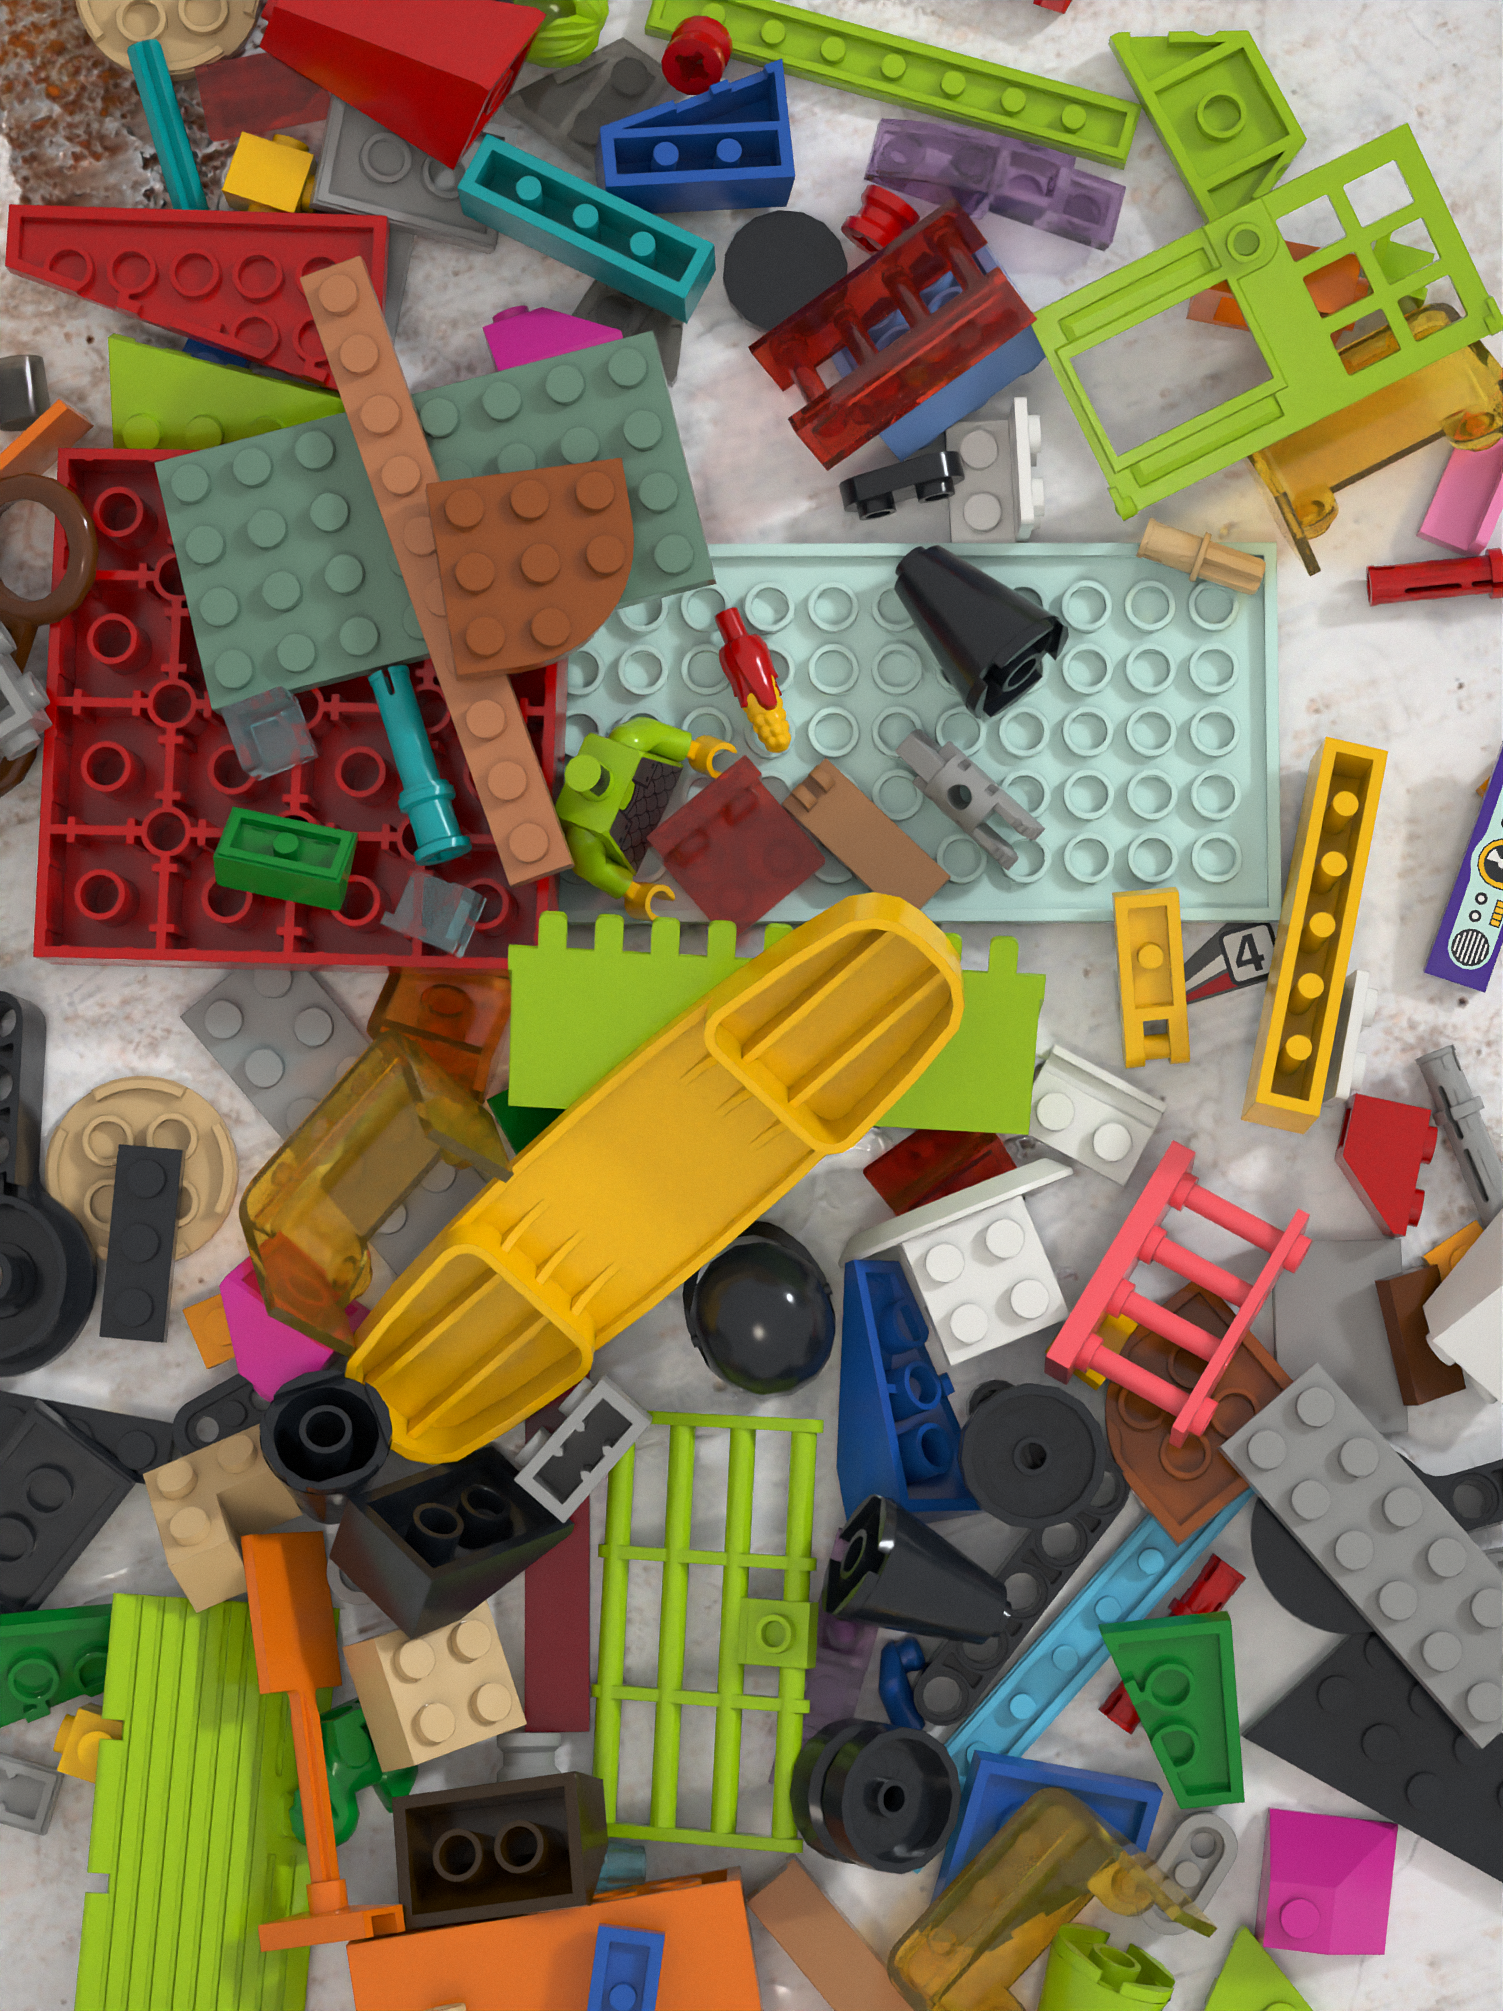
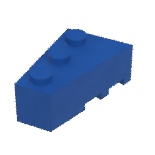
M782 59L764 65L763 71L730 83L726 79L710 85L707 92L681 102L674 103V100H670L600 127L594 156L597 187L651 214L787 207L795 180V168Z

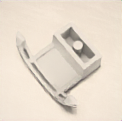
M1043 1158L1008 1171L851 1236L838 1261V1265L841 1269L845 1267V1263L851 1260H864L901 1244L926 1305L924 1309L948 1366H953L1068 1319L1070 1315L1069 1309L1021 1194L1049 1185L1075 1173L1071 1167L1049 1158Z

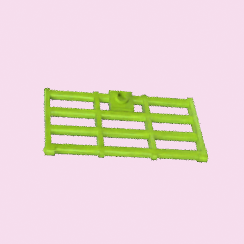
M647 1411L653 1416L651 1424L670 1425L664 1548L630 1545L635 1442L608 1472L604 1544H598V1557L604 1559L597 1683H591L590 1695L591 1697H596L592 1776L603 1779L608 1838L618 1837L784 1853H803L804 1839L798 1838V1828L793 1820L789 1794L794 1765L802 1752L803 1714L810 1713V1699H804L806 1669L816 1668L819 1602L809 1601L810 1571H817V1558L811 1557L817 1433H823L824 1420ZM696 1426L730 1428L724 1551L690 1549ZM756 1430L791 1431L785 1555L750 1553ZM629 1559L663 1561L657 1687L623 1685ZM689 1563L723 1565L717 1692L683 1689ZM749 1567L784 1569L783 1600L748 1597ZM745 1664L780 1667L778 1696L743 1694ZM622 1699L656 1702L650 1824L616 1821ZM682 1704L716 1707L710 1830L676 1827ZM742 1709L777 1711L771 1835L736 1832Z

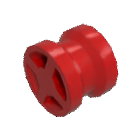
M692 16L681 21L676 26L661 60L662 72L667 82L677 91L687 95L702 94L709 90L710 85L720 82L733 51L732 38L728 30L719 21L708 16ZM699 59H702L703 64L696 63Z
M867 185L861 195L862 207L856 215L846 218L841 226V231L853 244L869 255L888 263L894 262L900 252L899 240L905 232L915 229L920 221V216L908 203L892 192L880 186Z

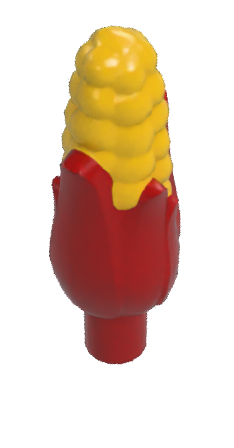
M737 607L724 610L714 616L725 643L719 650L721 668L731 684L734 697H738L740 707L747 713L748 720L753 724L754 732L758 734V739L765 744L766 750L772 753L784 752L789 748L791 735L789 733V723L786 721V711L783 708V700L780 697L782 693L775 680L779 676L774 669L768 646L758 634L748 635Z

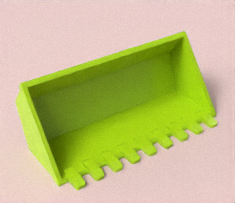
M543 911L539 918L538 946L509 944L508 973L511 984L508 1106L567 1109L642 1043L716 985L754 959L735 957L736 924L726 920L711 921L708 927L707 955L679 954L680 921L672 917H657L652 922L651 952L623 951V917L617 914H600L597 916L595 923L594 949L567 948L568 916L561 911ZM768 924L765 927L764 951L790 933L793 928L788 924ZM944 933L958 952L961 961V936L956 933ZM994 936L990 940L988 971L962 970L965 1007L959 1030L919 1079L874 1126L1029 1135L1038 1018L1044 1002L1046 974L1017 973L1019 946L1018 940L1015 937Z

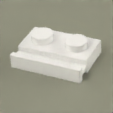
M1055 1044L1033 1083L1029 1135L1027 1136L1115 1184L1124 1187L1168 1104Z

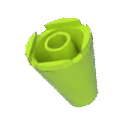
M1063 1923L1051 1942L1037 2011H1162L1171 2000L1175 1979L1161 1962L1134 1944L1130 1943L1125 1953L1115 1947L1106 1945L1111 1934L1109 1932L1080 1923Z

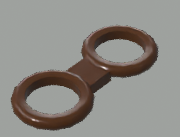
M28 472L0 479V518L16 502L30 500L41 503L56 515L63 526L69 546L67 571L58 588L44 599L33 601L21 598L7 588L0 578V621L16 644L17 649L10 653L22 675L38 627L60 622L83 603L95 581L99 555L93 520L79 497L54 478ZM38 746L27 754L8 761L5 756L0 763V798L25 779L37 757Z

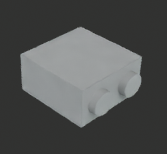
M605 1374L595 1385L585 1377L558 1408L566 1416V1419L553 1434L542 1426L514 1458L523 1467L514 1480L562 1523L566 1522L652 1423L653 1416Z

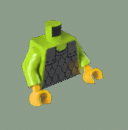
M636 717L616 726L611 730L608 737L590 732L584 738L577 756L572 758L566 766L564 773L565 783L554 806L575 867L571 868L572 871L616 900L624 897V906L631 918L653 922L655 918L660 917L656 916L651 910L650 902L652 896L660 900L674 901V892L670 887L663 884L634 882L633 876L637 875L684 765L679 762L687 758L690 766L695 771L714 779L723 780L728 778L729 775L713 769L712 759L718 750L724 749L736 754V748L728 742L709 735H703L692 740L690 732L647 717Z

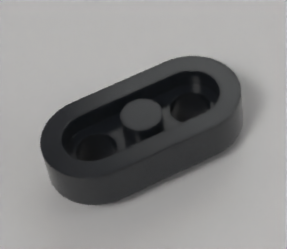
M944 451L923 455L851 477L841 482L839 488L845 511L858 512L860 520H873L895 513L897 511L895 503L917 497L919 503H930L949 498L955 494L954 485L962 482L965 476L959 452Z
M238 1373L182 1406L176 1414L172 1426V1435L178 1450L186 1456L260 1424L266 1410H260L254 1405L252 1401V1394L255 1390L253 1384ZM205 1417L214 1419L219 1427L217 1437L211 1442L202 1441L196 1432L197 1424Z

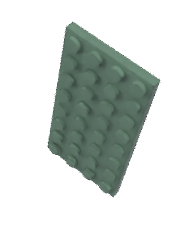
M653 330L411 394L441 482L622 458L633 522L634 552L628 581L615 610L717 584ZM346 412L154 463L211 708L214 712L219 714L373 674L379 670H388V667L407 665L431 658Z

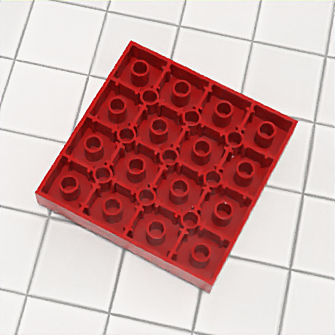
M58 448L57 481L79 497L93 520L99 555L95 581L83 603L60 622L49 624L46 694L50 704L45 707V712L53 725L44 730L33 957L52 965L509 977V944L538 946L540 914L543 911H559L560 872L515 889L509 885L432 659L407 664L406 666H408L410 671V680L440 778L447 779L449 784L454 786L456 798L452 800L453 809L461 834L470 837L472 849L468 853L450 861L429 866L416 865L414 852L418 850V845L408 814L400 813L398 806L399 794L404 788L373 688L368 681V677L372 674L219 714L212 710L154 464L155 462L200 450ZM56 515L51 592L57 589L67 571L69 558L66 532ZM569 656L539 669L508 674L554 806L564 786ZM384 670V671H383L384 677H388V678H389V681H390V684H391V688H392V691H393V694H394V693H395V690H394V686H393V683H392V680H391L389 671H388V670ZM232 807L358 833V842L346 894L340 910L334 911L218 885L215 877L213 856Z

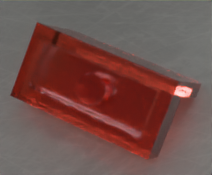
M268 52L194 67L209 138L214 142L240 138L242 131L255 135L324 121L327 118L330 103L329 91Z
M918 1129L863 1169V1174L887 1204L893 1215L897 1217L1014 1170L1017 1166L996 1133Z

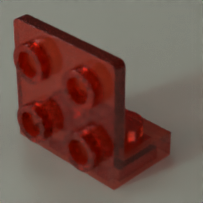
M746 755L742 756L646 836L649 850L710 922L713 920H726L736 924V939L825 864V857L762 784V773Z

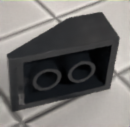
M490 1445L472 1452L459 1461L439 1464L349 1498L329 1558L413 1640L461 1620L572 1533L575 1524L569 1518L565 1523H562L514 1480L519 1470Z

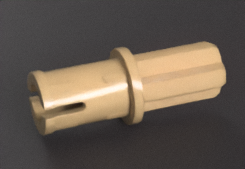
M1153 518L1149 519L1136 555L1138 558L1142 559L1143 557L1190 574L1188 580L1191 582H1195L1196 577H1200L1248 595H1253L1258 590L1266 567L1263 559L1210 541L1212 535L1206 532L1204 538L1157 522Z

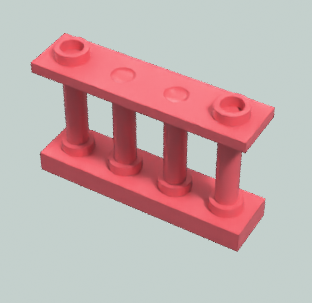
M1173 1140L1047 1352L1044 1373L1067 1385L1076 1369L1087 1373L1089 1369L1094 1370L1176 1416L1177 1419L1172 1426L1169 1443L1181 1449L1190 1432L1198 1437H1201L1219 1405L1218 1402L1210 1398L1283 1270L1286 1269L1295 1274L1313 1240L1304 1236L1310 1214L1299 1208L1284 1232L1197 1184L1199 1178L1191 1174L1196 1152ZM1171 1207L1180 1212L1186 1207L1272 1254L1254 1286L1167 1239L1168 1231L1160 1226ZM1141 1260L1150 1265L1154 1260L1239 1307L1240 1310L1223 1340L1136 1293V1285L1128 1280L1139 1261ZM1108 1314L1116 1319L1123 1314L1209 1362L1191 1395L1102 1346L1104 1339L1098 1336L1097 1333Z

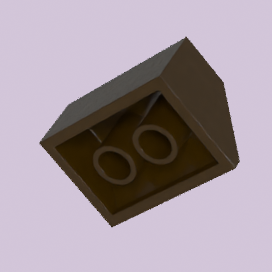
M572 1771L392 1797L399 1904H402L405 1931L591 1906L608 1848L603 1779Z

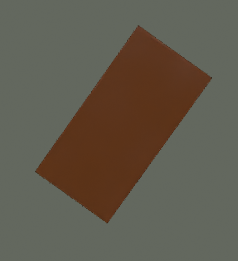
M1438 1264L1421 1265L1375 1280L1404 1406H1418L1466 1389L1461 1366L1456 1362L1451 1366L1446 1365L1437 1357L1426 1340V1335L1430 1331L1423 1305L1442 1283Z

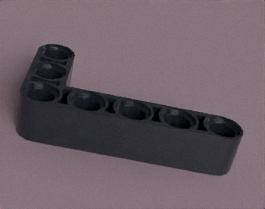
M989 1380L980 1383L971 1391L966 1401L967 1418H969L975 1406L979 1404L982 1396L987 1392L1015 1385L1002 1380ZM1030 1443L1025 1445L1020 1453L1022 1464L1030 1469L1038 1468L1039 1465L1035 1463L1030 1454ZM1106 1457L1105 1471L1113 1477L1115 1494L1106 1505L1100 1507L1089 1505L1067 1521L1074 1528L1077 1536L1076 1545L1071 1553L1061 1558L1049 1556L1044 1551L1042 1545V1535L1045 1528L1039 1530L1028 1528L992 1575L1004 1584L1011 1575L1027 1573L1034 1578L1038 1587L1037 1596L1030 1606L1023 1609L1012 1608L1008 1624L1001 1635L998 1636L996 1652L988 1659L982 1661L973 1660L965 1654L963 1642L944 1639L928 1659L924 1668L918 1672L912 1684L913 1701L917 1712L924 1720L934 1725L948 1726L957 1723L969 1712L1124 1508L1129 1498L1130 1486L1122 1474L1124 1471L1111 1459ZM937 1677H948L954 1680L959 1687V1699L956 1705L944 1712H935L929 1709L923 1700L926 1685Z

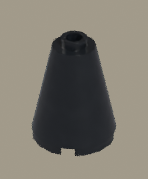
M934 545L927 549L923 546L916 547L896 567L895 574L898 576L894 586L896 594L965 707L975 718L981 719L982 711L989 717L996 716L1016 703L1043 677L1035 668L1046 653L1056 661L1063 651L1069 637L1068 627L1057 616L940 545Z
M332 1369L307 1372L283 1384L273 1395L274 1400L267 1408L265 1415L263 1414L259 1425L260 1446L270 1470L303 1511L316 1522L334 1525L341 1522L349 1498L370 1491L391 1448L392 1423L389 1408L376 1388L364 1381V1384L345 1377V1372Z
M872 1494L857 1506L839 1536L840 1539L849 1542L843 1559L839 1562L830 1558L825 1570L821 1599L822 1609L826 1613L835 1616L839 1621L975 1645H982L990 1637L997 1638L1001 1635L1008 1624L1012 1610L1011 1602L1007 1601V1589L1003 1583L894 1499Z

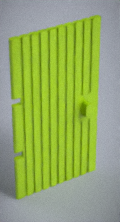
M113 1593L101 1719L123 1720L121 1739H99L87 1872L109 1874L107 1893L85 1892L74 2011H305L310 1946L261 1952L258 1925L309 1911L306 1884H311L307 1846L299 1842L292 1832V1823L288 1812L289 1808L293 1806L294 1792L299 1788L289 1695L286 1692L260 1694L249 1602L225 1600L196 1613L188 1598ZM333 1608L337 1638L340 1608ZM333 1687L316 1690L319 1714L331 1709Z

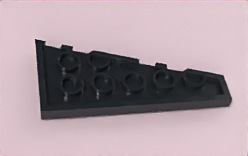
M1375 1631L1365 1634H1348L1241 1734L1242 1737L1503 1883V1733L1501 1732L1483 1749H1477Z

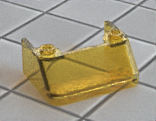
M1446 303L1428 304L1422 306L1421 309H1415L1404 315L1415 341L1462 318L1453 306ZM1388 324L1338 349L1337 352L1347 373L1351 374L1397 351L1399 347ZM1478 340L1243 458L1278 529L1309 576L1320 572L1321 569L1308 540L1324 534L1337 517L1339 506L1334 493L1444 436L1453 447L1473 452L1487 450L1498 443L1503 437V368L1484 344Z
M387 1030L381 1033L368 1046L253 1177L246 1187L239 1205L240 1223L267 1315L347 1357H350L357 1347L345 1308L353 1299H357L365 1293L373 1276L371 1254L367 1242L436 1164L442 1159L446 1164L457 1170H464L474 1165L505 1183L514 1175L492 1115L417 1042L396 1030Z
M1049 1787L1034 1793L895 1943L888 1956L887 1973L892 1986L914 2011H1026L1009 1988L1051 1944L1059 1927L1063 1923H1070L1094 1896L1110 1911L1121 1916H1139L1157 1903L1173 1921L1208 1938L1218 1928L1153 1859L1077 1796L1061 1788Z

